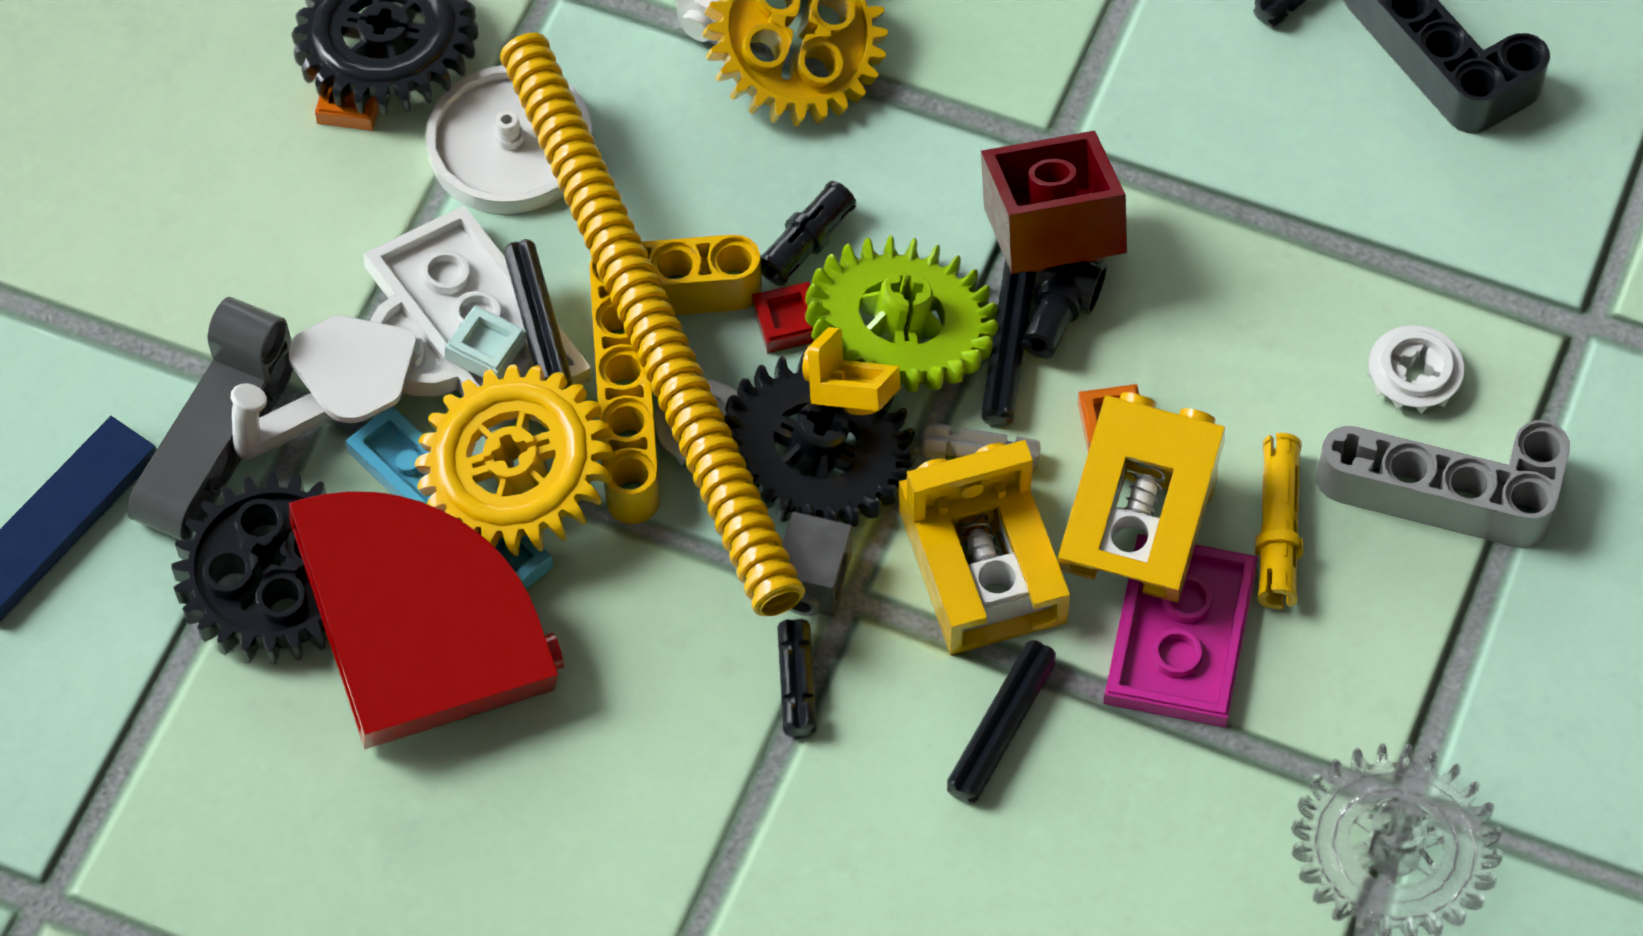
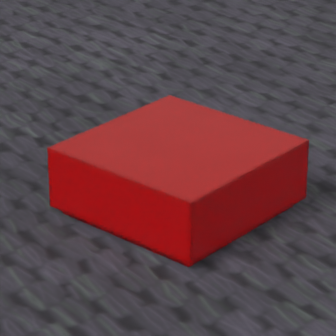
M809 281L752 294L753 308L767 353L811 344L815 341L811 336L813 327L805 319L808 308L805 298L810 286Z

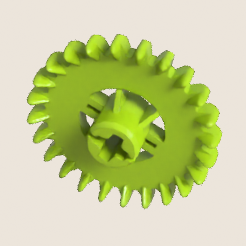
M890 235L886 240L883 255H878L873 250L872 240L869 237L864 240L860 259L855 256L852 246L848 243L843 247L840 264L834 254L828 255L824 269L817 268L815 270L812 285L807 290L805 301L808 308L805 319L813 327L811 336L814 340L828 327L841 328L843 360L900 366V383L904 384L907 391L918 392L920 383H924L931 390L941 389L943 379L950 384H956L963 380L964 373L972 374L979 370L981 360L988 358L992 352L993 336L999 328L996 321L998 306L994 302L988 304L991 294L990 286L985 285L977 292H974L978 280L977 269L970 271L965 278H957L961 265V257L959 255L955 256L949 265L942 268L938 266L940 256L939 245H935L931 254L923 260L918 256L916 238L911 240L905 254L899 255L894 247V237ZM859 310L874 316V319L867 326L864 325ZM932 311H936V312H937V314H938V316H939V318H940L942 324H941V323L939 322V320L935 317V315L932 313ZM905 323H907L908 325H907V329H906V333H905V337H904V332H903V331H904ZM923 336L931 339L925 343H919Z

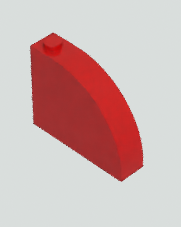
M347 491L328 493L289 503L290 524L364 750L555 690L558 678L557 670L564 668L562 652L555 634L552 632L544 635L531 598L516 572L501 553L466 523L426 503L399 495L379 492Z

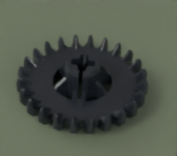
M305 0L307 7L300 9L296 13L295 18L298 26L291 33L293 43L296 46L293 52L295 61L302 67L303 78L307 83H312L315 80L316 90L320 97H325L330 87L333 86L335 103L338 108H342L346 97L354 93L356 108L360 114L364 113L366 103L370 97H376L380 112L384 116L387 114L391 96H397L404 110L409 112L411 108V91L414 90L419 92L428 104H431V81L439 83L445 91L449 92L451 90V80L447 69H453L459 76L465 75L466 66L462 55L468 59L475 57L473 41L477 40L479 36L478 26L475 22V7L467 0ZM417 13L423 17L425 24L412 22ZM344 37L360 39V41L350 48L345 43Z
M805 353L802 354L796 373H793L788 368L784 356H781L776 363L774 378L768 375L764 365H759L754 375L755 387L752 386L749 379L743 378L737 388L738 396L731 395L727 399L725 405L727 414L724 416V423L730 427L732 438L739 446V454L744 457L746 469L753 476V484L760 491V500L766 504L768 509L772 506L778 508L777 519L781 522H786L791 518L792 512H797L836 522L837 518H840L845 524L856 527L859 524L861 514L870 519L877 518L880 515L882 505L894 504L899 494V481L907 479L908 468L913 465L916 457L914 449H907L913 442L915 431L912 428L898 431L906 421L907 409L901 408L895 413H887L893 403L894 396L880 411L867 415L849 414L845 412L843 407L811 404L810 383L804 379L802 370ZM799 413L796 421L789 419V417ZM849 432L855 437L857 447L845 443ZM775 442L788 448L787 454L783 458L777 453ZM794 466L796 469L800 470L804 474L817 476V478L802 475L794 469H792L791 467ZM835 468L845 472L837 477L828 478V473Z

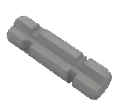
M930 423L927 424L924 431L922 454L930 459H947V455L959 458L974 454L982 447L992 443L1002 442L1011 444L1026 440L1033 459L1032 474H1034L1038 468L1041 447L1040 442L1036 439L1016 437L1015 442L1007 441L1008 435L961 427L959 433L951 432V426Z

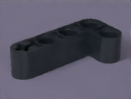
M1344 0L1351 13L1445 119L1459 131L1465 133L1486 131L1532 105L1540 96L1550 61V50L1546 43L1538 36L1529 33H1516L1483 50L1439 0Z

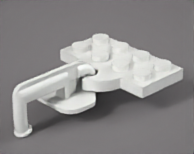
M465 205L364 253L365 269L388 298L377 307L370 321L336 315L299 332L293 338L289 347V360L291 366L311 393L259 418V412L267 404L265 393L259 387L248 383L239 384L231 391L233 403V447L240 458L248 460L258 457L333 419L344 423L364 421L396 405L401 398L402 392L412 396L436 397L458 390L464 396L463 381L470 379L478 387L483 385L482 377L444 359L445 346L474 305L523 329L524 327L505 256ZM558 325L573 380L572 384L584 385L591 380V366ZM527 338L526 343L510 364L517 365L521 377H525L529 369L534 366ZM515 419L503 420L488 430L491 432Z

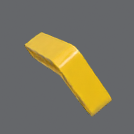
M719 235L641 242L648 252V259L655 267V274L662 282V289L666 291L669 303L675 310V315L746 309L753 305L752 294L760 293L762 290L760 252L758 246L745 236ZM591 259L589 270L597 397L602 411L599 420L606 422L611 429V435L608 438H600V441L610 445L614 452L612 460H601L602 466L608 470L611 476V481L604 483L608 511L615 519L627 524H638L654 516L660 503L653 392L651 390V382L646 379L644 374V367L638 361L637 352L631 346L630 337L626 333H612L615 330L624 329V323L619 320L617 308L612 305L610 294L606 291L603 279L597 272V265ZM730 271H742V272H743V273L737 274V275L727 274V272H730ZM674 275H682V276H685V277L680 278V279H669V278H668V277L674 276ZM624 379L634 381L627 385L615 384L617 381ZM627 430L639 432L636 435L630 437H621L618 435L619 433ZM630 482L643 484L639 488L632 490L621 488L622 485Z

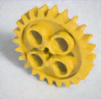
M765 0L713 1L709 3L704 14L717 22L708 24L702 35L706 39L718 41V44L709 50L706 58L711 61L723 60L725 65L715 79L717 82L731 78L734 79L737 84L730 95L732 100L741 97L745 93L752 97L749 113H755L762 104L770 106V122L775 123L785 110L790 112L793 125L799 126L809 110L814 121L820 124L827 117L828 107L836 115H842L848 108L847 98L857 103L866 93L862 84L871 86L877 79L879 74L871 65H879L886 57V52L874 45L881 43L886 38L888 30L873 26L872 23L878 20L884 13V7H868L867 0H808L797 32L798 37L802 41L792 54L790 79L786 80L782 77L781 72L793 39V30L789 26L799 13L801 0H785L786 8L776 9ZM828 6L834 9L839 16L840 24L832 25L824 22L818 14L817 7ZM761 42L767 45L772 50L774 61L765 62L757 59L751 51L750 43ZM816 58L826 66L828 77L822 78L811 74L805 65V59Z

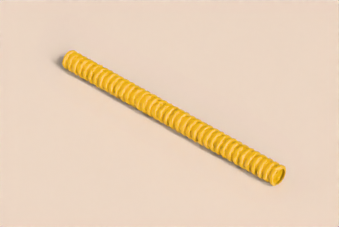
M536 32L517 36L503 47L500 53L501 63L506 68L507 76L513 83V89L519 96V102L525 109L526 117L532 124L534 134L538 137V143L544 151L545 159L551 165V172L557 179L558 187L564 193V200L570 207L573 219L577 222L579 233L583 235L585 246L590 250L592 261L597 265V272L603 279L606 291L610 294L612 305L617 308L618 318L624 323V331L630 337L631 346L637 352L640 365L644 367L646 379L651 382V390L658 398V405L665 413L667 424L672 428L674 440L679 443V451L686 458V466L693 474L695 485L700 489L702 501L708 505V514L715 521V529L722 536V544L730 552V562L737 568V577L744 584L746 596L752 600V610L758 616L765 617L785 613L802 599L805 594V587L797 579V570L790 563L788 551L782 547V538L775 531L773 519L767 516L768 508L760 500V491L753 484V476L746 469V461L739 454V446L732 438L730 427L724 423V414L717 406L716 397L710 392L709 382L703 377L702 367L696 362V355L689 347V340L682 331V325L676 318L675 310L669 303L666 291L662 289V282L655 274V267L648 259V252L641 243L640 235L635 231L634 222L628 216V209L621 200L620 192L615 188L613 177L608 173V167L602 160L601 152L595 145V139L589 132L587 122L582 118V111L576 104L574 94L569 90V83L563 77V71L556 61L554 52L550 49L548 39L543 34Z

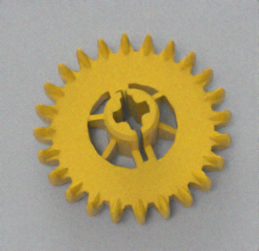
M516 364L510 365L506 369L503 379H498L494 371L488 369L483 375V385L479 387L470 379L463 381L464 396L460 399L451 394L446 395L443 401L449 411L446 414L432 413L428 417V421L437 431L420 436L419 444L429 453L419 456L414 464L420 473L427 474L419 480L417 489L423 496H431L427 501L428 505L443 510L466 523L476 532L481 533V536L495 549L500 538L504 537L506 546L513 556L519 555L522 536L528 535L538 551H543V530L549 528L560 540L565 541L567 535L562 522L565 516L576 520L582 525L586 524L585 515L578 505L579 501H589L595 505H600L602 502L600 495L590 482L601 481L609 483L611 481L608 470L596 462L602 459L612 460L614 458L611 446L597 441L600 438H608L611 435V429L606 422L592 420L601 416L600 405L596 401H584L587 393L583 385L574 384L567 387V379L562 372H556L544 381L545 374L539 365L531 367L525 377H521L520 370ZM518 418L516 426L502 427L493 433L488 430L503 420ZM529 420L540 423L549 431L532 436L529 433ZM483 436L486 439L483 453L472 456L476 442ZM518 458L519 465L514 467L513 460ZM554 458L551 470L548 473L546 460ZM494 478L498 484L497 493H489L477 483Z

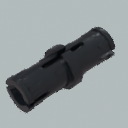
M831 180L802 213L795 212L786 220V230L764 254L760 255L761 274L768 281L777 286L785 285L789 280L788 278L811 254H818L827 246V236L857 206L855 205L856 199L849 189L843 184Z

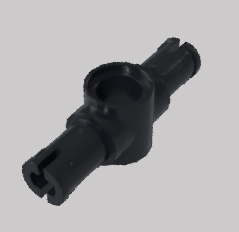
M1104 259L1095 262L1081 261L1053 266L1037 272L1033 295L1037 296L1036 305L1038 308L1022 341L1023 347L1027 352L1043 359L1053 357L1069 322L1076 320L1080 312L1091 314L1098 301L1106 277L1107 265L1104 264Z

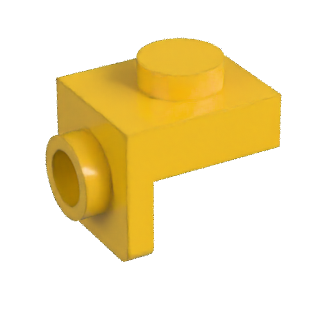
M828 327L805 351L802 370L804 379L810 383L811 404L843 407L845 412L849 414L867 415L880 411L901 389L900 366L843 360L841 328Z

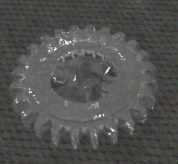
M1380 743L1376 751L1374 764L1371 765L1363 757L1361 749L1355 748L1350 761L1351 772L1343 768L1338 759H1333L1328 770L1332 784L1326 782L1317 774L1313 776L1310 784L1311 791L1317 800H1313L1308 795H1302L1299 798V812L1308 820L1301 817L1294 819L1291 826L1292 833L1304 841L1296 842L1291 853L1296 860L1310 863L1301 868L1299 879L1308 884L1320 883L1313 893L1312 900L1317 904L1334 901L1336 904L1331 918L1335 921H1341L1349 915L1356 917L1354 931L1358 934H1363L1373 924L1377 925L1379 936H1391L1394 928H1399L1403 936H1417L1418 927L1423 926L1431 936H1441L1444 927L1442 918L1454 926H1462L1466 920V912L1462 907L1469 910H1479L1483 907L1484 895L1476 890L1486 891L1494 888L1496 885V874L1485 869L1497 867L1502 861L1503 853L1500 849L1490 850L1487 847L1499 841L1502 828L1499 825L1491 827L1482 826L1492 816L1494 804L1487 802L1482 806L1472 807L1471 804L1479 792V782L1474 781L1467 787L1457 789L1455 785L1461 769L1457 763L1441 776L1436 774L1438 757L1436 751H1432L1419 767L1414 765L1411 744H1407L1404 747L1398 763L1391 761L1385 743ZM1375 807H1381L1376 814L1367 813ZM1357 824L1369 833L1368 839L1350 846V831L1353 825ZM1441 844L1443 850L1441 862L1437 866L1425 849ZM1373 867L1381 874L1388 876V883L1377 880L1364 870ZM1416 868L1427 875V877L1416 883L1395 884L1396 877L1406 876L1415 871Z

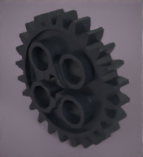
M270 473L266 488L257 489L254 481L248 476L244 479L243 494L237 496L227 486L221 488L224 504L220 507L203 500L200 504L206 520L204 522L195 519H187L185 521L188 534L193 540H176L175 547L179 558L183 560L171 564L175 580L180 582L173 588L179 604H186L182 610L188 624L199 623L197 629L204 642L218 635L217 642L221 653L224 655L231 652L239 643L244 660L249 663L255 657L258 649H265L270 663L276 664L280 649L289 647L296 660H300L303 653L302 643L308 640L321 651L324 650L326 647L322 632L325 631L294 533L289 537L292 531L289 519V503L327 494L324 483L319 481L308 492H305L301 475L295 474L288 487L285 488L280 487L276 474ZM261 525L275 526L270 533L264 536L256 537L250 535L255 528ZM238 573L244 575L238 583L233 585H218L219 581L229 574ZM290 598L297 600L293 607L286 611L277 612L270 610L276 602L282 599ZM256 599L255 604L250 610H243L249 607Z

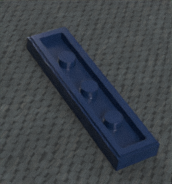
M110 415L0 528V621L140 477L157 450L155 445Z

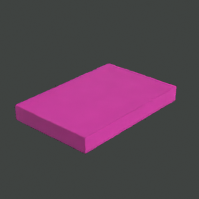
M1137 534L1134 552L1140 550L1148 540L1146 535ZM1195 544L1179 603L1143 594L1144 583L1128 578L1103 704L1226 728L1258 556Z

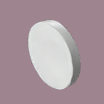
M503 65L482 69L462 78L451 86L449 92L446 91L439 98L427 123L426 144L432 171L440 185L452 197L466 206L483 212L520 214L548 206L564 196V193L558 187L557 179L551 172V165L545 159L544 151L538 143V137L532 130V124L526 117L525 109L521 106L519 96L515 93L513 83L509 80L506 68ZM569 84V90L574 94L576 104L582 111V118L587 122L589 132L593 135L588 108L579 93Z

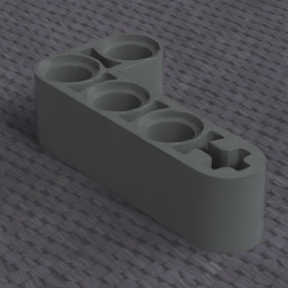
M226 297L221 301L209 324L207 339L213 361L137 480L128 502L127 511L128 517L131 520L179 540L191 539L185 521L187 519H195L204 522L205 515L200 503L205 500L215 504L221 494V488L226 486L242 460L236 454L233 447V403L231 391L235 386L245 383L259 387L267 397L266 406L259 412L260 418L272 411L293 372V367L289 360V347L292 340L285 318L233 297Z

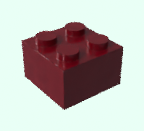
M1095 130L981 150L984 210L1012 274L1040 272L1048 267L1081 261L1095 262L1105 257L1127 253L1126 194Z

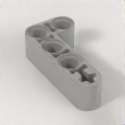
M1543 420L1529 422L1518 431L1507 465L1356 426H1342L1335 428L1327 434L1323 442L1316 482L1320 491L1327 498L1336 502L1512 547L1529 548L1543 541L1549 530L1567 465L1570 440L1566 432L1557 424ZM1529 456H1540L1548 462H1537ZM1372 470L1379 471V474L1373 473ZM1396 476H1408L1416 482L1405 483L1398 480ZM1455 491H1467L1476 498H1464ZM1515 506H1527L1536 513H1524Z

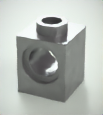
M792 512L782 547L790 555V563L797 570V579L803 583L805 594L798 604L789 611L803 616H813L819 613L834 617L852 557V525Z

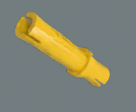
M1276 433V448H1274V438L1271 435L1263 440L1261 533L1255 538L1256 556L1259 555L1260 558L1258 601L1264 607L1271 609H1284V595H1286L1287 606L1292 607L1297 603V565L1304 552V540L1302 537L1299 538L1298 534L1299 475L1302 442L1300 438L1289 433Z

